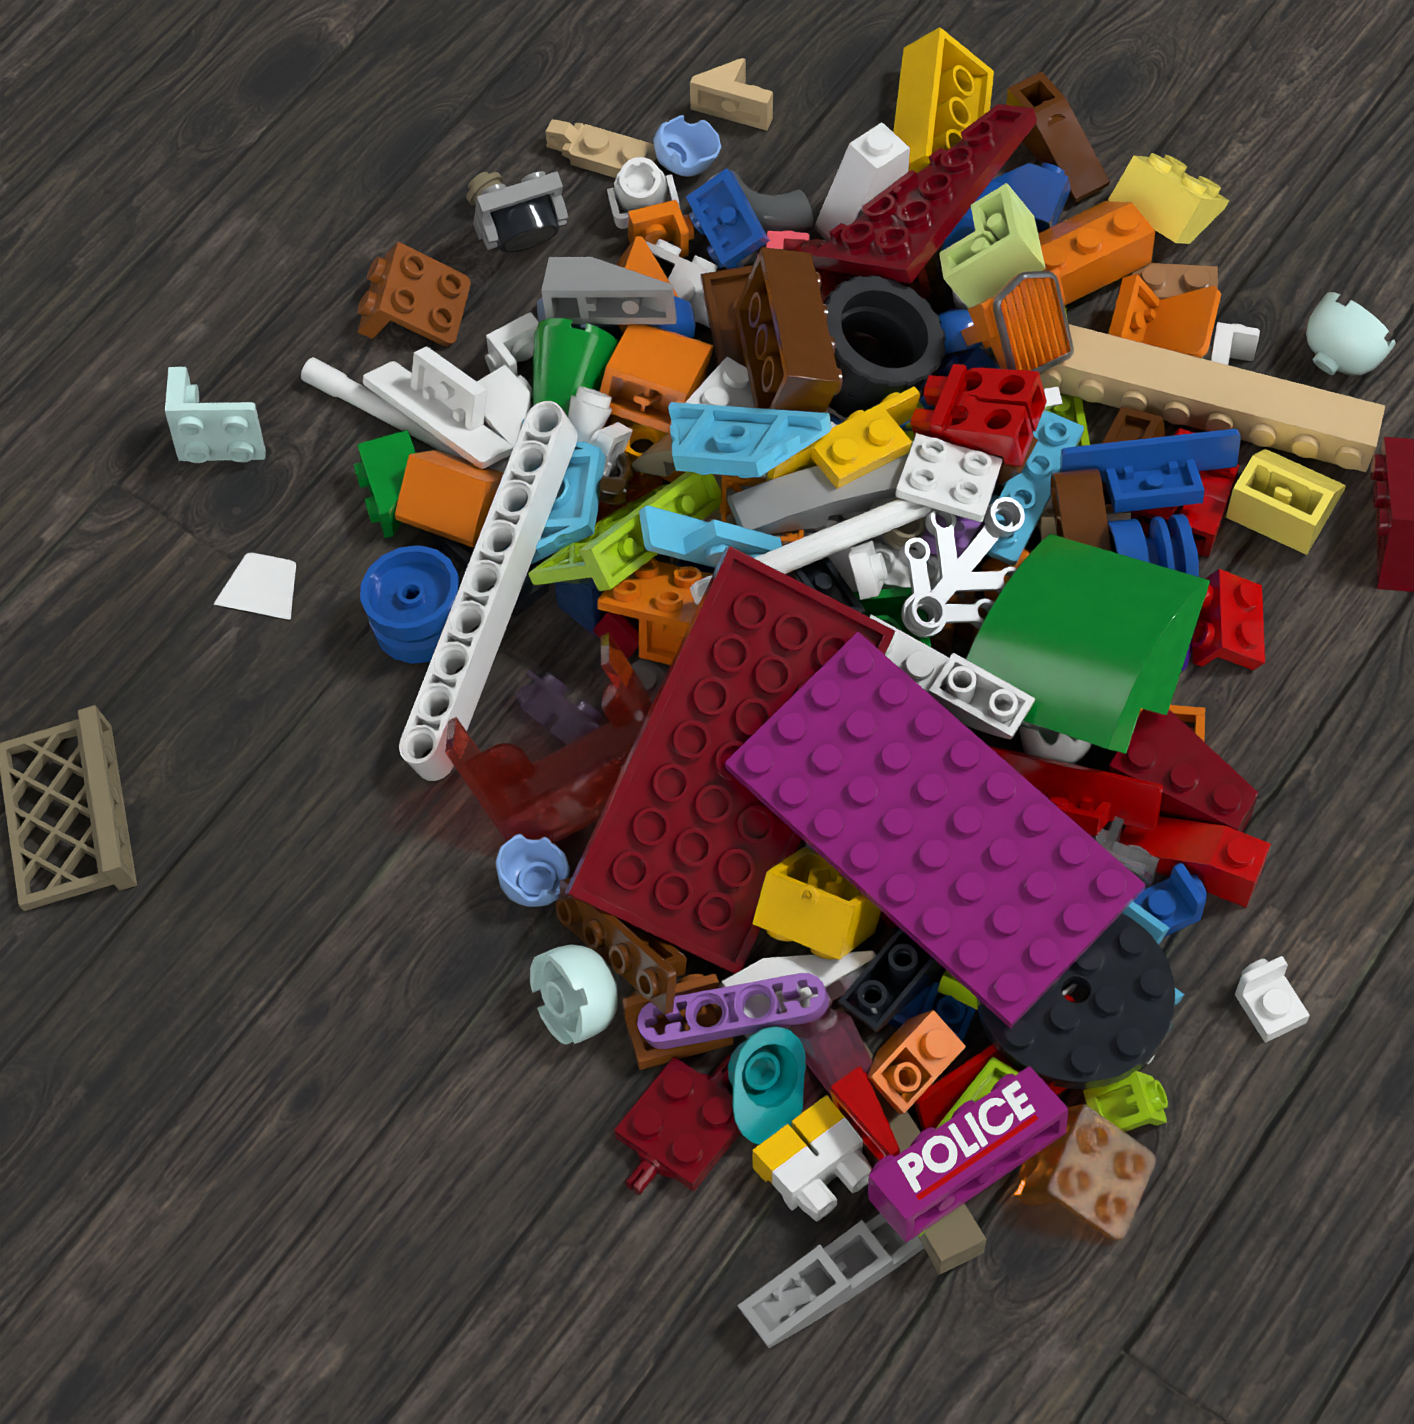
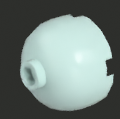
M1334 292L1326 293L1310 316L1306 330L1308 345L1316 354L1312 359L1313 362L1329 375H1334L1336 371L1345 375H1363L1374 370L1396 344L1395 340L1386 342L1384 337L1389 332L1388 329L1362 306L1350 300L1345 307L1335 302L1340 294Z
M570 944L554 948L534 957L530 967L532 993L541 990L545 1005L537 1009L548 1030L559 1042L566 1045L571 1042L576 1044L597 1035L608 1027L617 1012L621 980L619 974L615 972L601 955L590 948Z

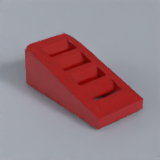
M862 1067L855 1068L830 1086L833 1103L878 1161L888 1155L896 1157L900 1154L899 1145L868 1076Z

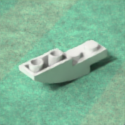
M873 615L870 616V618L896 631L885 656L951 712L960 722L968 727L1010 740L1013 738L1034 704V697L955 653L948 658Z

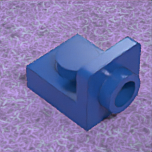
M1179 863L1172 867L1170 878L1145 889L1133 902L1170 928L1164 936L1165 938L1201 920L1207 894L1199 877L1195 874L1190 875L1184 864Z

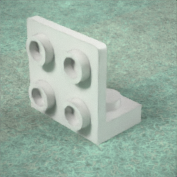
M916 433L895 496L982 522L989 507L1003 459L981 451L944 442L938 438H931Z

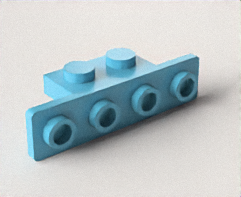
M1049 411L1043 412L1036 431H1033V435L1038 439V442L1019 475L1002 484L1005 487L1001 495L994 494L989 504L990 506L1002 497L1015 499L1023 507L1025 513L1024 523L1012 535L999 537L985 555L1011 566L1017 564L1051 497V474L1060 471L1061 450L1077 446L1084 431L1082 425ZM995 514L997 521L1006 527L1004 517Z
M648 505L639 510L646 550L716 568L724 549L729 546L753 558L782 547L780 537L715 519L707 522Z

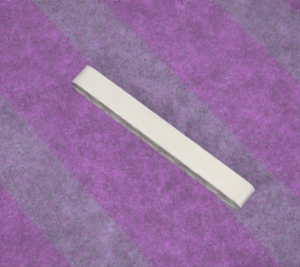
M543 401L537 403L529 410L525 417L400 739V755L425 780L437 781L444 778L450 773L455 764L535 554L538 541H540L577 444L578 435L575 427L562 408L555 402ZM495 585L490 591H487L488 588ZM479 625V627L474 632H471V630L474 627ZM464 666L461 671L454 674L458 668ZM448 707L446 712L438 716L441 710ZM432 748L431 752L426 757L422 758L423 754L428 749Z

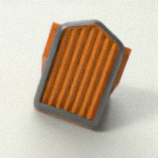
M1059 268L1051 271L1019 273L994 297L968 308L967 310L974 324L960 330L967 347L982 342L985 349L991 347L1001 369L1039 371L1041 373L1070 359L1074 353V346L1064 307L1066 299Z

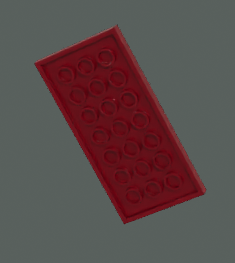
M731 546L726 547L565 894L589 906L614 915L617 919L669 942L671 945L733 975L740 972L761 927L752 923L766 872L794 854L802 838L725 769V762L857 632L862 634L885 655L896 631Z

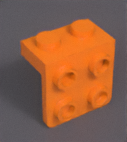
M1138 274L1123 277L1108 334L1201 358L1209 349L1221 292L1216 286H1209L1159 300Z

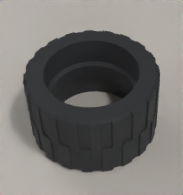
M872 275L870 277L858 276L837 285L823 303L828 308L827 325L829 334L835 339L834 357L836 365L842 371L841 390L838 395L833 396L828 407L846 418L858 410L865 412L894 392L902 393L915 387L921 395L929 375L933 376L941 365L946 349L944 346L946 340L945 332L941 327L938 315L934 313L931 305L909 286L906 287L890 278L884 279L880 276ZM843 332H859L878 339L894 353L901 368H886L867 361L849 345Z

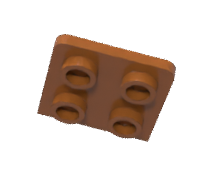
M397 242L383 258L376 257L367 274V280L371 281L370 288L363 295L358 306L357 313L362 315L357 332L373 339L390 321H393L442 346H451L457 339L471 285L470 279L465 274L400 242Z

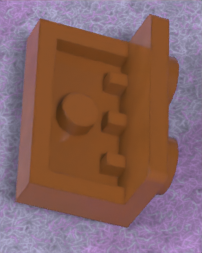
M692 974L685 976L677 982L675 996L719 988L717 975L704 976L702 974ZM638 990L634 991L630 997L622 1000L624 1021L639 1070L668 1063L673 1057L682 1059L733 1045V1037L669 1049H657L643 1038L637 1026L638 1015L641 1009L650 1001L644 998ZM716 1004L704 1005L697 1013V1024L702 1027L715 1026L722 1017L721 1007ZM686 1009L680 1010L684 1020L672 1022L664 1014L657 1016V1024L650 1026L655 1029L658 1035L665 1033L666 1025L681 1022L685 1031L691 1029L685 1017Z

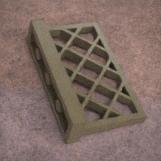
M96 705L78 710L79 719L0 743L2 789L18 904L23 911L113 884L119 891L137 886L112 726ZM77 736L79 745L68 760L53 753L62 740ZM27 750L37 753V756L24 774L13 769L11 755ZM48 760L62 767L49 787L34 780ZM75 773L84 778L85 785L76 798L71 800L59 792L70 776ZM30 786L42 792L43 795L28 814L19 809L18 801ZM55 799L68 806V809L56 826L52 827L40 819ZM86 802H88V808L84 807ZM79 813L90 818L91 826L80 841L65 834ZM36 826L49 833V836L36 854L25 850L24 841ZM62 840L75 848L62 867L58 868L47 862L46 859L57 843ZM93 842H94V848H95V849H93V848L90 847ZM86 853L96 859L98 873L79 879L71 875V873ZM40 867L56 874L46 889L31 893L30 881Z

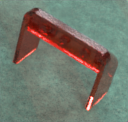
M609 632L601 636V667L611 681L606 685L602 693V708L610 720L607 724L532 764L521 748L509 743L497 744L480 752L457 717L448 721L445 753L506 842L513 836L522 834L526 839L539 840L547 837L551 844H554L599 820L652 706L645 686Z

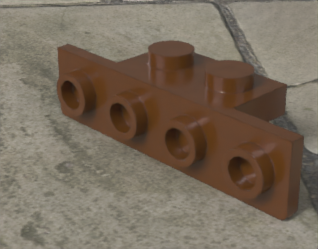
M571 878L560 880V895L556 902V913L560 922L568 927L590 949L601 955L616 973L626 979L663 1014L672 1013L676 977L685 974L687 958L669 942L654 937L617 919L614 915L589 906L565 894Z

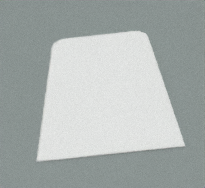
M247 553L213 605L291 620L296 563L287 559Z

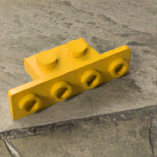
M915 387L902 393L894 392L865 412L863 410L854 412L843 423L833 427L828 434L768 471L766 482L818 466L834 487L839 489L909 453L912 441L899 426L911 420L917 408L920 392Z

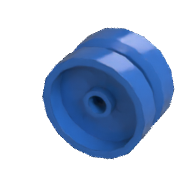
M420 545L397 548L382 555L368 568L361 582L360 601L369 619L374 636L380 648L393 659L412 664L431 662L461 585L458 573L451 560L437 549Z

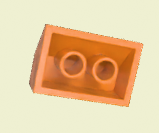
M1104 201L1038 233L1046 267L1043 271L1059 268L1066 299L1065 306L1150 264L1152 261L1155 230L1132 202Z

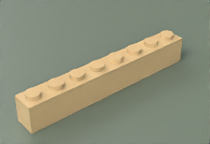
M1070 324L1069 329L1074 346L1072 357L1039 373L1044 389L1059 387L1060 393L1080 397L1087 402H1097L1117 408L1123 406L1162 416L1163 420L1172 424H1182L1209 432L1238 429L1241 436L1240 440L1251 442L1257 446L1271 447L1294 453L1299 457L1313 458L1336 464L1345 469H1355L1363 472L1367 471L1375 452L1385 405Z

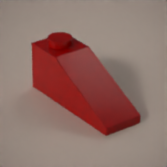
M1159 816L1158 824L1152 831L1126 825L1113 855L1168 877L1171 875L1173 866L1183 863L1190 875L1195 874L1199 877L1206 892L1247 908L1262 873L1271 843L1224 825Z

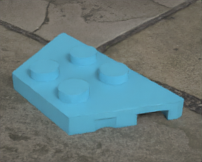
M671 402L668 406L671 418L670 433L673 442L671 445L676 471L695 472L700 475L722 474L734 475L740 478L761 477L828 434L832 429L829 413Z
M584 441L577 442L540 541H538L531 564L594 534L601 492L599 485L604 473L606 460L599 447Z

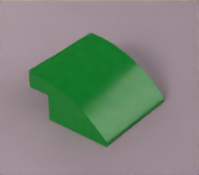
M1049 534L1027 556L1003 588L983 622L966 660L1035 698L1034 704L1023 721L1126 754L1141 708L1167 716L1210 580Z

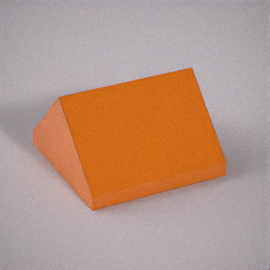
M440 450L409 454L396 506L395 518L400 522L474 548L504 473L489 467L480 469L466 459Z

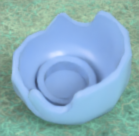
M683 115L669 122L662 123L653 138L654 149L659 163L668 171L686 177L696 176L706 171L717 158L722 148L718 133L707 121L700 120L695 124H689L684 121Z
M522 834L515 835L500 847L495 862L502 891L510 900L528 907L546 906L558 900L560 880L569 878L571 875L566 854L556 845L551 844L547 837L539 840L526 839Z

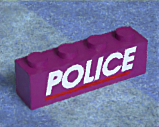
M1030 1066L1017 1075L1007 1074L993 1086L989 1094L977 1102L970 1100L962 1104L953 1113L949 1121L937 1129L931 1127L922 1131L913 1140L911 1146L896 1157L888 1155L877 1162L868 1175V1199L903 1241L907 1243L1064 1135L1067 1128L1069 1109Z

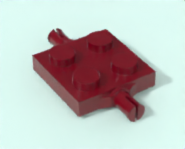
M726 1055L723 1062L711 1076L698 1073L676 1057H673L614 1129L616 1139L634 1150L641 1160V1163L624 1181L625 1185L631 1191L634 1190L635 1194L642 1195L644 1189L657 1173L676 1179L694 1192L741 1134L734 1121L733 1096L727 1089L730 1084L728 1079V1063L731 1056Z

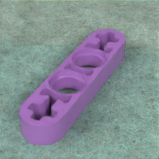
M797 973L675 996L673 1012L665 1016L672 1022L684 1020L680 1010L686 1009L685 1017L691 1028L689 1031H685L681 1022L666 1025L665 1033L658 1035L655 1029L650 1026L657 1024V1016L663 1013L651 1002L641 1009L638 1015L637 1026L643 1038L651 1046L657 1049H669L755 1033L768 1027L777 1026L782 1028L815 1021L825 1014L829 1006V995L823 982L817 976L810 973ZM809 987L812 994H818V996L810 999V1006L807 1008H802L799 1001L796 1000L783 1002L787 1012L781 1013V1005L776 992L782 991L786 1000L799 998L801 996V989ZM755 995H764L770 999L769 1011L760 1018H750L744 1012L747 1000ZM707 1004H716L722 1009L720 1021L712 1027H702L696 1021L699 1009Z

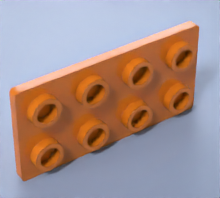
M652 558L614 588L605 590L597 600L598 609L639 619V658L671 665L698 607L691 595L690 587L696 581L713 574L700 571L695 567L676 566L659 562Z

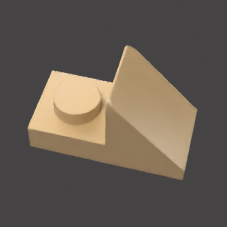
M742 58L692 77L690 81L691 110L767 131L773 119V92L755 85L745 84L746 62Z

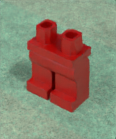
M953 364L948 376L929 375L924 386V397L927 405L936 406L935 410L915 409L910 424L914 436L918 433L989 455L1003 456L1006 465L1022 467L1034 436L1032 431H1036L1047 403L1039 371L971 368L967 370L966 365Z
M1180 428L1174 435L1192 434L1193 432ZM1237 464V467L1199 471L1205 490L1203 503L1184 505L1180 510L1179 514H1184L1188 518L1192 533L1206 537L1204 540H1194L1198 555L1210 557L1236 483L1239 464ZM1181 506L1131 511V519H1137L1140 522L1144 535L1148 537L1149 524L1144 521L1142 516L1150 519L1161 516L1167 525L1168 518L1171 515H1177Z

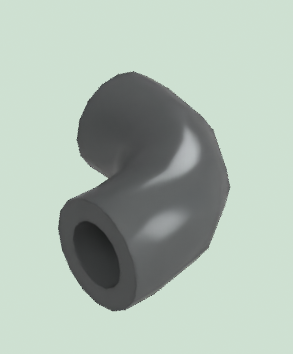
M730 170L734 173L766 235L767 231L782 232L789 230L801 233L813 228L812 209L802 190L797 189L777 195L758 193L748 188L738 173ZM720 172L714 174V175H713L711 178H709L707 181H709L710 179H712L713 177H715L716 175H718Z

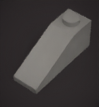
M549 257L541 289L546 319H572V324H676L677 322L672 284L594 257Z

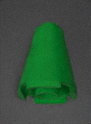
M548 318L540 321L534 332L532 407L543 401H552L557 403L568 417L571 395L576 396L579 386L600 391L606 366L618 345V341L610 333L588 323L584 331L572 328V319Z

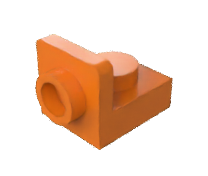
M676 200L628 211V240L630 244L636 236H642L645 241L656 245L658 239L666 242L673 241L674 246L681 249L679 257L688 256L689 240L694 239V229L689 215H682Z

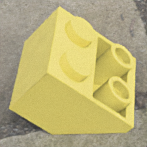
M1151 153L1149 157L1133 155L1108 199L1109 201L1132 202L1154 230L1175 243L1190 244L1226 208L1229 200L1218 194L1221 187L1202 176L1195 179L1185 173L1187 166L1181 161L1169 155H1165L1162 158L1154 153Z
M1264 449L1252 456L1235 484L1226 518L1307 555L1344 492L1346 485Z

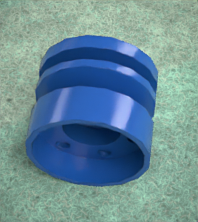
M1184 514L1171 515L1168 518L1167 525L1161 516L1153 517L1149 525L1148 538H1145L1141 524L1137 519L1107 521L1112 552L1199 577L1198 552L1191 526Z

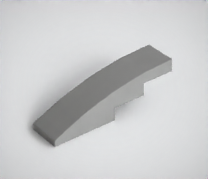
M905 454L839 489L834 487L818 466H814L730 495L727 502L738 526L758 532L773 534L824 527L829 516L869 511L875 500L896 497V489L908 455Z
M880 1213L866 1224L861 1220L824 1249L821 1245L817 1246L740 1303L738 1308L766 1346L771 1348L846 1303L924 1249L918 1236L905 1243Z

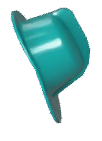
M774 1026L759 1030L738 1045L731 1054L728 1063V1079L733 1088L732 1106L734 1121L741 1134L750 1142L758 1145L785 1125L789 1124L792 1128V1120L799 1116L803 1109L804 1074L806 1068L805 1050L800 1039L785 1028Z

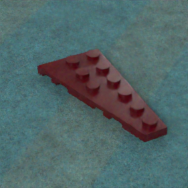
M997 104L961 132V141L948 150L942 148L936 150L928 156L930 160L928 166L918 173L913 170L907 172L862 206L864 213L862 216L848 226L840 223L829 231L831 236L829 241L818 249L811 245L803 252L812 253L815 269L870 277V275L880 276L884 279L890 278L898 282L911 284L967 213L971 204L977 200L1037 123L1034 108Z

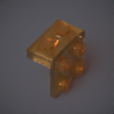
M1086 1104L1067 1107L1069 1110L1066 1133L1023 1163L1019 1172L1020 1182L1013 1196L1027 1206L1058 1202L1109 1239H1122L1128 1231L1155 1166V1156L1149 1149Z

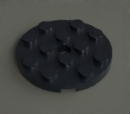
M1121 913L1012 1028H1009L978 998L976 1000L979 1017L989 1040L996 1050L1016 1069L1023 1071L1030 1066L1040 1078L1055 1082L1054 1086L1092 1089L1114 1084L1129 1077L1132 1073L1146 1065L1156 1054L1168 1032L1173 1017L1175 986L1170 965L1158 943L1140 924L1124 913ZM1068 982L1079 984L1085 989H1089V997L1084 1002H1070L1064 997L1062 989Z

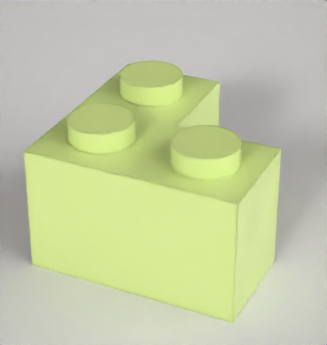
M1008 183L971 204L975 232L939 253L944 280L968 308L994 297L1017 274L1046 269L1035 217Z

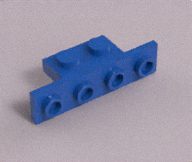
M1238 429L1067 447L1061 450L1059 472L1097 468L1101 481L1106 484L1114 513L1203 503L1205 491L1199 471L1237 467L1241 436Z

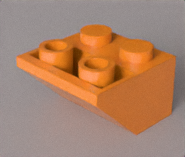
M628 324L606 366L600 388L601 393L612 397L609 406L613 409L611 414L670 434L671 418L668 406L671 402L685 403L702 385L714 346L651 324Z

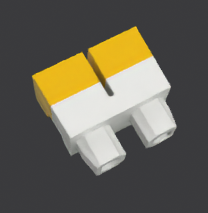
M828 1095L793 1119L792 1128L789 1124L785 1125L753 1149V1169L765 1182L769 1180L782 1194L785 1203L791 1211L799 1206L816 1222L829 1214L837 1205V1198L826 1186L828 1183L839 1177L852 1193L858 1192L868 1184V1175L872 1170L867 1159L862 1154V1138Z

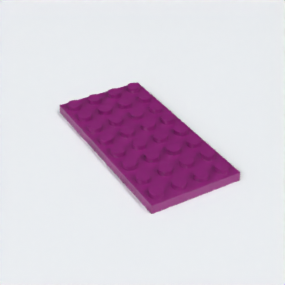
M859 632L725 762V769L1009 1028H1012L1145 889L1146 884Z

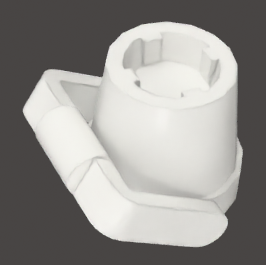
M635 157L628 160L616 177L614 190L613 188L607 189L615 225L621 229L628 228V211L664 203L668 196V189L671 201L676 200L679 205L672 174L667 175L665 178L658 166L652 160L644 157ZM617 203L626 213H619Z

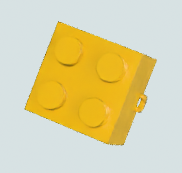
M803 847L766 872L752 924L766 929L768 935L777 940L795 941L807 946L814 955L820 958L840 960L875 933L881 910L816 851Z

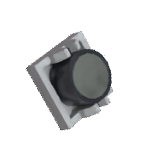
M543 171L534 172L525 176L521 183L508 187L505 184H496L486 188L481 192L480 196H477L473 225L478 239H483L487 250L496 248L498 245L500 250L506 253L527 250L550 240L558 233L559 227L567 225L568 214L562 197L563 185L558 172L547 175Z

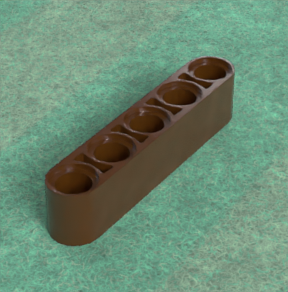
M1096 468L1052 473L1050 488L1057 536L1112 552L1099 470Z

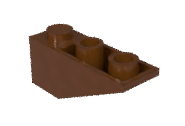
M1042 71L1008 88L1006 105L1034 108L1037 123L1022 142L1041 164L1049 163L1064 170V175L1069 177L1071 187L1069 196L1075 203L1109 186L1110 181L1067 99Z

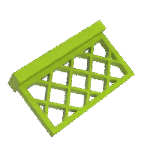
M685 472L670 484L642 489L597 522L593 535L562 548L529 572L528 575L533 585L592 577L598 591L611 590L659 554L646 550L644 546L639 510L648 505L703 520L717 510L721 504V490L714 475Z

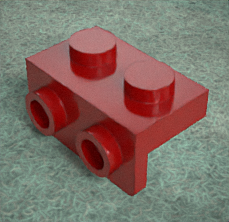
M1218 569L1205 578L1210 580L1191 639L1193 664L1203 667L1219 657L1254 671L1265 664L1262 585Z

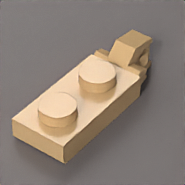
M552 119L545 132L547 147L561 151L563 156L570 159L571 165L616 178L622 166L628 160L635 157L650 159L656 165L659 163L654 144L591 125L575 123L573 126L569 122Z

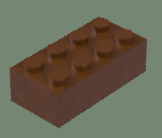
M761 247L735 308L754 408L828 413V406L833 396L838 395L841 390L842 371L836 365L834 357L835 339L829 334L827 325L828 308L826 304L822 303L820 294L821 277L815 271L812 253Z

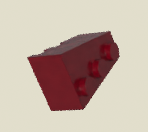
M1384 437L1381 453L1373 454L1370 469L1371 480H1376L1373 492V507L1377 508V589L1414 592V439Z
M1143 709L1137 718L1127 753L1117 752L1108 770L1110 773L1161 784L1163 792L1159 812L1160 817L1224 825L1240 832L1244 831L1252 817L1259 793L1170 709L1167 716Z

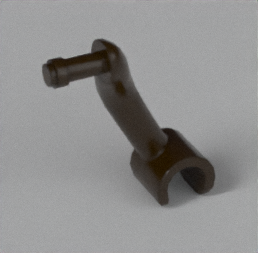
M621 453L616 459V465L620 469L619 478L602 476L599 485L602 491L600 496L601 502L621 505L626 501L628 485L635 476V470L631 465L634 461L630 455Z

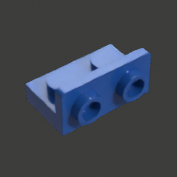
M727 168L686 196L693 210L689 213V217L695 228L702 235L706 234L711 244L707 247V251L713 262L720 269L723 267L727 269L743 267L741 260L770 241L734 173Z

